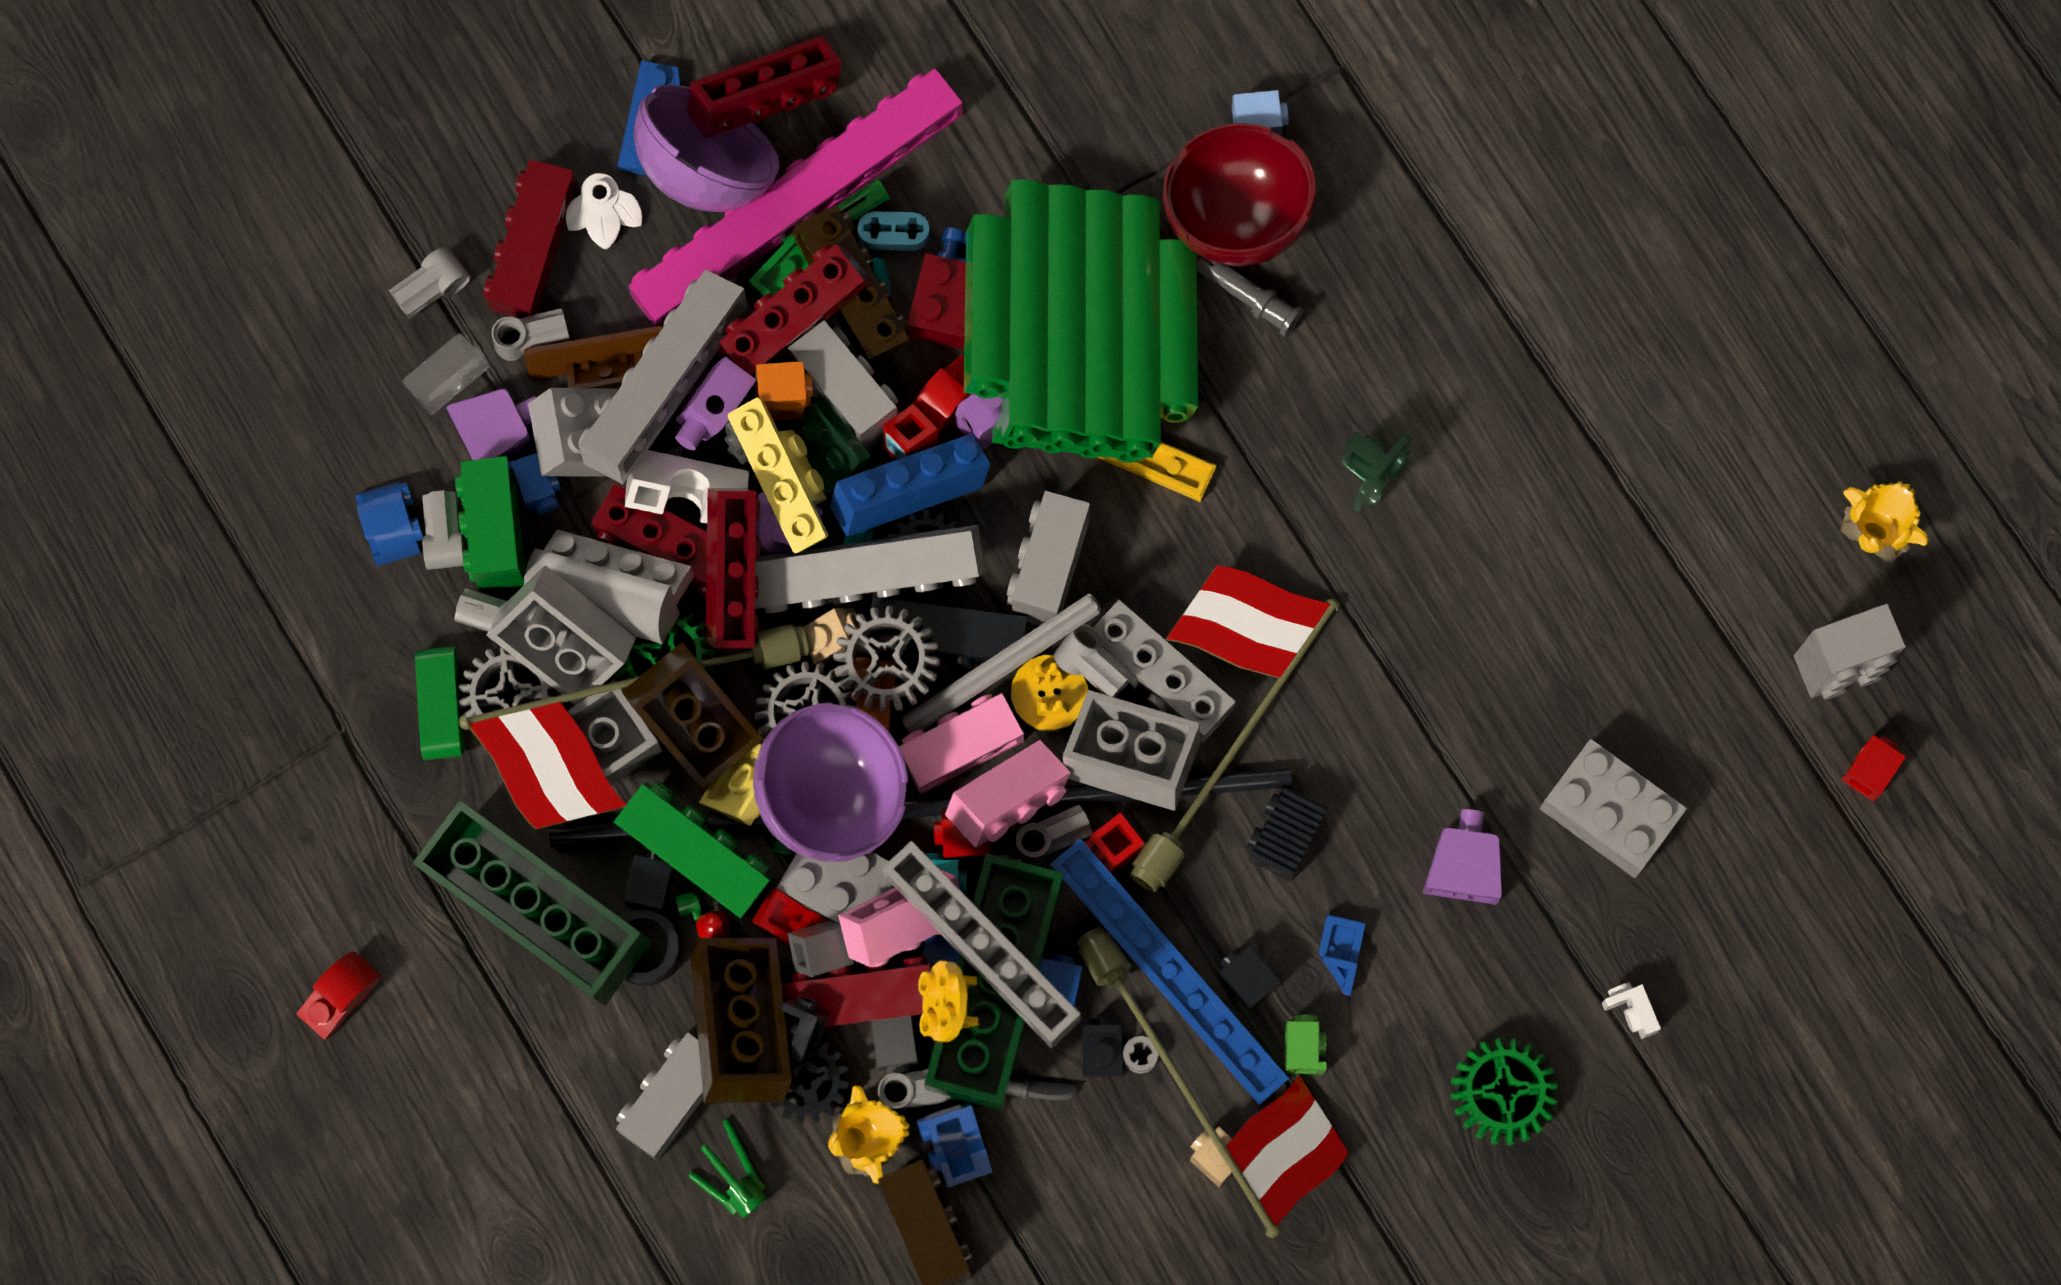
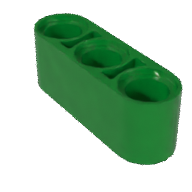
M456 647L416 650L415 668L423 760L463 757L464 740L463 728L459 725L462 709L458 705V701L461 700V693L458 690L460 678Z

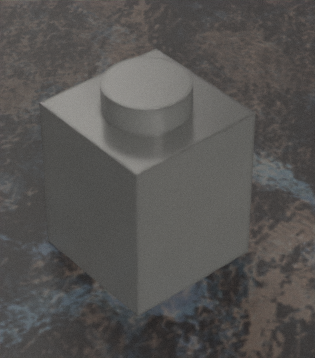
M827 921L788 933L796 972L812 977L854 964L853 959L848 956L842 928L839 923Z
M911 1016L871 1021L879 1072L887 1071V1075L891 1073L904 1074L911 1072L910 1067L918 1066Z

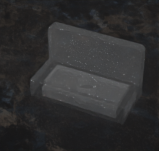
M457 334L403 379V384L432 416L490 368L486 357L476 346L472 347L462 334Z

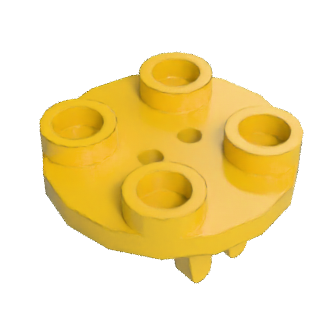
M1042 655L1030 659L1018 669L1012 681L1011 701L1016 714L1027 727L1035 728L1039 731L1055 732L1067 728L1076 722L1087 695L1088 686L1085 677L1081 674L1072 675L1061 669L1056 663L1054 655ZM1059 689L1061 693L1055 695L1054 690ZM1040 691L1045 692V696L1040 697L1038 693Z
M939 961L932 967L930 972H923L920 975L918 987L920 994L923 996V1014L920 1018V1030L924 1036H931L935 1041L950 1042L957 1037L961 1028L978 1026V1017L965 1016L967 1010L966 988L976 986L977 977L963 976L957 964L948 961Z

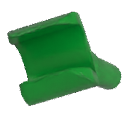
M693 893L678 895L676 901L680 917L692 914L694 922L697 924L699 916L702 915L698 896Z

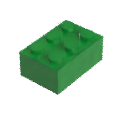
M507 456L461 461V474L455 475L457 496L461 498L462 506L465 508V511L459 512L461 535H465L466 544L469 548L462 550L465 573L468 572L470 582H476L481 593L522 588L524 586L526 570L517 480Z

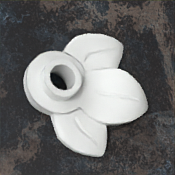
M597 173L589 176L583 182L581 195L569 203L566 211V222L570 231L581 230L586 227L592 240L603 249H608L617 238L620 224L639 227L642 225V213L633 195L620 191L615 180L609 175ZM603 185L606 187L607 195L605 198L596 199L593 196L592 191L595 186Z

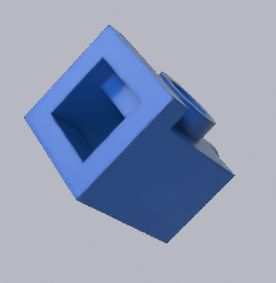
M537 453L510 462L530 514L536 511L537 514H546L559 507L555 494L556 491L561 490L557 476H541Z

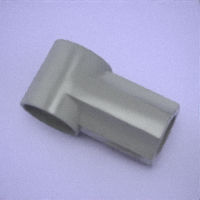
M443 246L430 253L421 263L420 269L391 288L389 292L410 319L441 296L449 297L459 292L469 283L471 276L448 246Z
M562 309L519 319L512 316L503 317L492 328L494 348L502 359L508 361H516L522 358L526 348L570 341ZM507 333H515L520 336L519 340L512 345H507L500 341Z
M441 490L422 495L426 536H423L422 543L426 569L433 570L463 566L462 550L466 548L464 536L460 532L456 493Z
M465 588L457 603L454 620L488 632L499 609L507 601Z
M1083 624L1066 636L1055 651L1054 659L1065 672L1072 675L1081 674L1101 693L1115 698L1131 681L1134 674L1102 647L1103 638L1096 629L1090 625Z
M1077 805L1041 822L1026 824L1020 828L1015 841V854L1023 863L1038 865L1046 857L1071 847L1077 840L1085 841L1089 839L1093 832L1085 812L1080 805ZM1034 836L1041 840L1043 848L1038 852H1029L1022 846V841L1026 837Z
M928 1070L904 1074H888L881 1080L877 1095L878 1101L889 1106L891 1110L897 1113L909 1108L957 1101V1098L926 1091L924 1083ZM892 1083H898L905 1088L907 1096L903 1101L893 1103L885 1097V1088Z

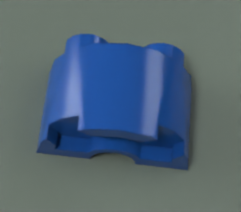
M398 481L355 494L365 538L369 541L376 566L421 553L418 541L423 539V532L418 518L410 519L407 507L414 504L407 482L401 484Z
M970 1102L959 1104L917 1120L923 1141L931 1140L934 1151L927 1153L931 1167L934 1166L937 1175L943 1174L947 1188L993 1173Z

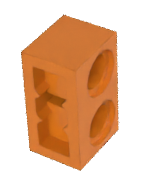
M803 362L756 364L755 398L763 399L773 421L803 419L805 407H811V397L813 396L811 373L804 374Z

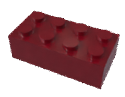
M925 253L907 323L910 330L909 338L964 351L966 262Z

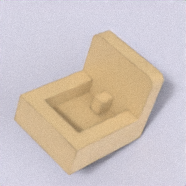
M834 608L803 627L808 642L809 654L814 664H823L832 659L835 652L846 650L837 644L838 637H844L849 640L852 637L845 631V625L851 624L857 630L861 627L856 618L858 614L853 608Z

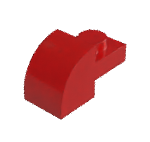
M961 354L945 370L941 368L927 382L912 403L938 429V436L952 424L958 405L972 395L964 393V356Z
M1121 812L1089 836L1090 839L1085 842L1087 847L1111 874L1115 871L1118 872L1127 865L1145 846V843Z
M772 888L752 922L776 937L778 942L790 948L788 933L827 922V920L816 912L806 909L780 890Z
M355 951L349 952L336 961L312 986L315 990L296 1015L324 1040L331 1038L350 1012L364 1002L383 976Z

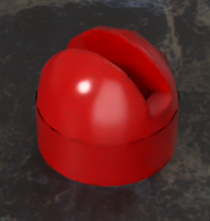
M713 910L704 913L697 920L696 928L700 938H726L731 931V920L722 911Z

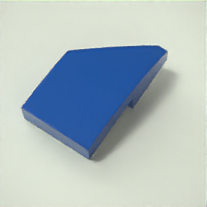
M1327 914L1319 955L1344 995L1350 996L1366 923Z

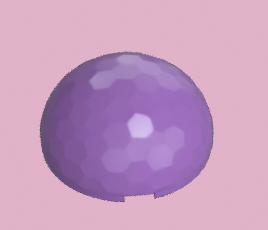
M661 85L655 87L640 103L634 124V142L642 168L658 189L669 198L689 208L712 212H726L738 209L754 202L767 191L779 172V158L769 139L753 122L735 128L729 133L718 134L705 139L687 114L690 88L680 85Z
M822 703L792 712L771 730L764 739L755 761L753 788L755 801L765 825L790 850L812 860L843 862L869 854L884 843L895 831L905 810L904 801L908 776L898 745L886 728L876 719L857 708L852 709L847 706Z

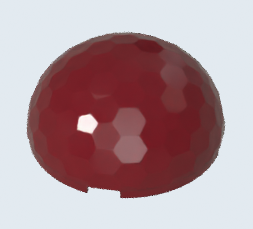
M1234 123L1206 130L1185 144V148L1179 153L1174 162L1170 163L1167 169L1163 201L1166 215L1175 234L1189 249L1207 260L1229 266H1247L1269 261L1283 253L1297 241L1306 230L1313 214L1317 186L1313 168L1308 157L1293 140L1288 141L1277 133L1272 132L1271 128L1266 126Z

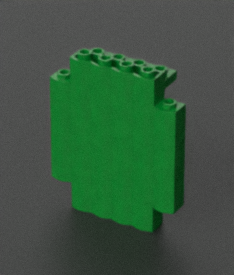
M1021 179L1012 180L1004 195V217L995 214H977L973 216L966 231L964 393L976 394L983 399L1002 398L1001 413L992 429V443L1004 444L1012 449L1029 447L1042 449L1047 453L1069 452L1080 454L1085 458L1101 456L1117 458L1118 461L1124 463L1142 461L1147 457L1152 458L1161 444V418L1172 423L1189 422L1198 407L1196 253L1189 249L1181 240H1160L1159 200L1144 195H1120L1108 190H1084L1071 185H1047L1035 180Z

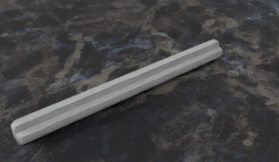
M1087 594L904 715L902 722L909 733L920 729L924 730L1097 616L1101 611L1098 601L1091 594Z

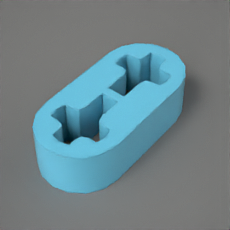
M869 212L862 216L857 227L860 242L863 246L872 250H919L927 244L930 237L928 221L921 214L914 212ZM873 223H878L880 230H890L891 232H879L878 238L873 239L870 236V232L865 230H870ZM909 224H917V229L923 232L917 233L916 239H909L908 233L896 231L909 230Z

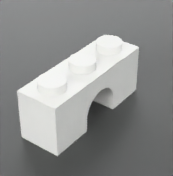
M647 450L627 478L624 507L663 514L667 499L684 497L698 505L701 511L700 522L707 523L708 488L748 489L749 471Z

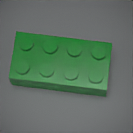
M649 782L643 783L614 820V823L738 917L742 918L774 877L767 872L771 866L753 852L747 857L736 849L740 842L725 830L720 829L715 833L707 827L705 823L708 818L693 806H686L685 809L673 801L677 795L661 782H654L653 785Z

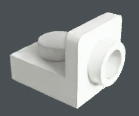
M1629 982L1608 991L1610 997L1606 998L1602 1003L1604 1010L1606 1011L1627 1003L1629 1009L1624 1010L1625 1018L1631 1031H1638L1641 1039L1652 1036L1661 1029L1643 985L1632 988Z

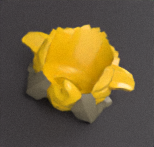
M1900 481L1896 484L1873 485L1872 488L1870 487L1865 492L1852 487L1843 491V494L1852 506L1845 507V517L1840 530L1849 539L1858 541L1862 550L1867 553H1875L1879 558L1892 563L1903 552L1910 550L1909 543H1917L1922 546L1927 545V534L1918 527L1920 511L1915 503V490L1910 489V484H1903Z
M855 1085L852 1088L849 1104L832 1116L833 1133L829 1138L828 1147L833 1155L839 1157L846 1173L870 1176L873 1182L878 1184V1179L883 1176L881 1165L899 1149V1144L909 1134L907 1129L910 1125L905 1121L904 1116H899L896 1111L891 1110L889 1106L884 1105L881 1101L867 1100L862 1087Z

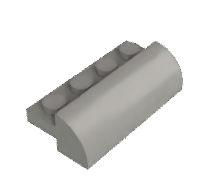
M556 530L544 550L534 549L526 568L524 585L546 565L633 636L662 644L680 615L677 604L692 581L694 574L691 566Z

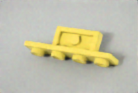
M755 398L728 414L729 421L794 553L801 552L827 538L828 533L815 508V505L826 500L822 491L824 483L819 473L811 468L805 456L807 448L802 438L795 434L793 430L778 431L762 398Z

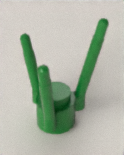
M724 1119L723 1125L750 1182L745 1176L738 1181L706 1144L701 1147V1150L731 1186L726 1191L731 1198H728L695 1172H690L688 1176L699 1187L723 1204L732 1216L738 1212L744 1219L768 1199L762 1192L766 1186L758 1177L730 1120Z

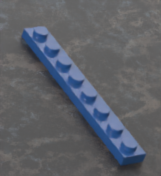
M1081 839L1077 840L1050 864L1055 871L1064 873L1066 884L1257 1104H1261L1289 1079Z

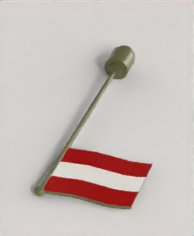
M1216 566L1172 628L1165 641H1175L1194 646L1238 668L1278 679L1173 833L1152 834L1132 863L1134 869L1130 873V877L1141 887L1155 893L1159 887L1166 885L1184 859L1185 854L1181 850L1183 844L1178 840L1179 836L1333 611H1339L1340 604L1336 599H1329L1325 603L1299 596L1248 572L1230 567Z
M792 624L758 631L757 638H754V648L700 661V664L704 668L751 657L754 664L760 663L761 668L767 670L800 662L801 657L808 656L809 654L808 642L801 625L793 627ZM640 676L466 718L464 714L459 718V725L465 730L470 728L491 756L515 806L533 828L540 829L621 809L627 804L617 795L607 781L586 736L561 703L626 688Z
M1103 927L1090 930L1077 941L1080 949L1078 954L1098 986L1118 987L1268 1231L1265 1234L1270 1238L1277 1237L1280 1234V1226L1278 1224L1298 1201L1334 1174L1347 1157L1348 1150L1299 1074L1282 1096L1250 1118L1225 1146L1124 984V981L1128 978L1127 972L1131 968V963L1118 942Z

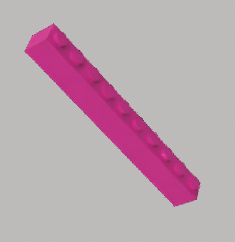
M933 69L928 74L922 72L916 75L907 84V89L897 96L890 94L877 105V110L867 117L862 115L854 119L847 126V131L836 139L830 137L824 140L817 147L816 153L808 159L804 160L801 158L793 162L786 169V174L773 182L757 200L738 209L726 211L725 217L716 224H707L700 228L694 234V239L683 247L678 245L669 250L663 256V261L652 269L647 267L639 271L632 278L633 283L628 285L632 298L653 326L664 325L668 313L672 309H677L683 301L689 284L693 280H698L705 269L731 281L783 244L782 238L792 234L796 224L838 205L962 117L963 107L961 100L939 72Z

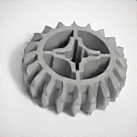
M887 606L885 610L886 618H880L877 608L874 607L870 610L873 620L866 622L865 617L861 613L856 615L857 621L861 626L858 630L851 624L845 625V631L852 637L850 640L844 637H838L837 644L845 648L846 652H835L833 658L838 662H846V664L835 668L836 676L849 675L848 678L843 680L841 687L843 690H849L856 686L851 695V699L854 702L860 700L864 694L867 695L864 703L866 709L870 710L874 705L875 699L880 700L879 707L881 712H887L888 701L894 700L896 710L901 711L903 710V705L900 698L907 696L909 703L915 705L917 703V699L913 694L915 689L924 695L929 692L928 687L921 681L923 679L933 682L936 680V674L927 670V667L939 666L940 660L927 654L937 651L938 645L936 642L924 643L932 636V631L930 628H927L919 633L917 632L922 624L920 617L914 618L910 624H907L908 610L903 609L898 619H894L893 607ZM890 629L901 632L886 643H880L868 637L879 630ZM911 639L919 650V662L915 673H912L901 661L902 654L907 649L906 645ZM859 645L872 657V663L863 679L856 673L854 663ZM876 651L879 653L885 651L886 654L888 651L894 652L893 659L897 668L894 665L888 667L887 664L885 668L879 667L881 662ZM885 676H895L901 681L906 682L893 689L872 687L875 682L878 683Z
M500 646V656L495 657L491 649L485 651L488 661L484 664L480 659L474 658L472 662L478 669L476 673L470 670L464 671V677L471 684L459 685V692L468 697L459 700L458 705L461 709L468 710L465 712L466 718L483 714L482 707L490 706L492 710L509 708L510 706L505 699L508 697V691L510 690L509 682L517 693L514 696L512 706L534 702L538 698H541V700L560 695V693ZM513 668L523 669L532 673L540 680L541 685L532 687L531 683L521 684L517 682ZM500 672L498 685L493 689L485 690V694L481 695L487 681Z
M802 662L801 673L795 674L792 665L786 666L789 676L786 679L778 672L774 673L773 679L778 685L776 688L770 684L763 685V691L770 698H757V706L766 711L756 713L755 719L757 722L766 723L758 729V733L761 737H767L777 725L776 713L784 714L786 718L794 711L809 707L811 701L813 705L819 704L821 688L833 695L840 706H847L852 709H860V707L850 705L854 703L851 699L852 691L844 693L846 690H843L841 687V683L845 679L835 684L838 676H836L834 668L829 671L827 676H823L824 664L818 663L813 673L810 672L808 662ZM809 686L804 696L800 699H786L785 702H782V699L792 690Z

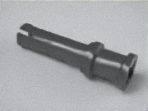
M1200 258L1197 262V273L1202 274L1252 308L1251 313H1253L1255 318L1258 320L1263 318L1280 329V335L1283 337H1287L1300 321L1304 309L1300 306L1295 308L1278 297V292L1275 289H1263L1229 265L1205 258L1204 260Z

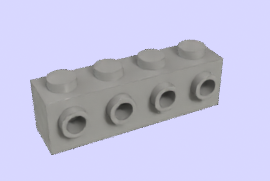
M1120 600L1093 627L1103 638L1102 647L1134 674L1127 686L1132 689L1138 686L1148 695L1147 702L1155 710L1165 713L1167 711L1169 714L1199 722L1200 741L1202 743L1208 739L1234 710L1235 700Z

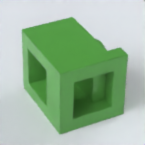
M1295 1015L1294 1021H1287L1285 1026L1284 1073L1324 1075L1327 1070V1062H1319V1056H1326V1033L1319 1032L1318 1016Z

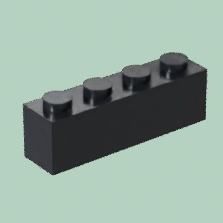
M877 597L872 599L871 608H877L880 618H886L885 610L887 606L893 607L894 619H898L903 609L908 610L907 624H910L914 618L920 617L922 624L917 632L919 633L927 628H930L932 631V636L924 643L936 642L938 645L937 651L927 655L939 658V660L951 661V666L956 668L973 669L974 664H983L1024 637L1027 631L1026 616ZM890 629L879 630L868 637L880 643H886L901 632ZM911 639L902 655L913 656L912 660L918 663L919 650ZM876 651L879 658L893 659L894 652L888 651L887 654L885 651L881 653Z

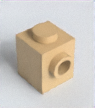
M1220 1127L1215 1130L1225 1146L1232 1140ZM1205 1130L1190 1146L1196 1151L1191 1156L1190 1161L1220 1188L1233 1173Z

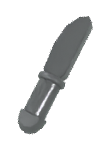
M1011 1079L1007 1095L1023 1096L1022 1098L1024 1099L1028 1096L1046 1100H1067L1075 1097L1077 1087L1070 1084L1040 1081L1028 1082V1079H1024V1081Z

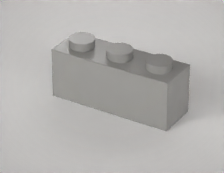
M688 1032L683 1039L677 1036L671 1042L664 1053V1056L667 1058L666 1062L659 1071L652 1069L640 1085L643 1093L635 1103L627 1102L616 1118V1121L620 1123L616 1130L656 1161L660 1159L704 1099L698 1039Z

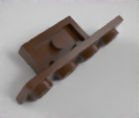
M664 325L524 349V357L531 380L567 374L568 388L617 389L618 391L627 370L631 367L635 368L643 356V350L651 338H656Z

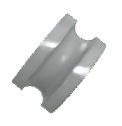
M1137 1036L1130 1039L1124 1046L1123 1061L1129 1070L1142 1074L1154 1068L1159 1054L1148 1037ZM1142 1044L1143 1050L1146 1047L1151 1050L1152 1054L1147 1056V1064L1138 1065V1060L1135 1063L1131 1061L1130 1056L1134 1054L1135 1045Z

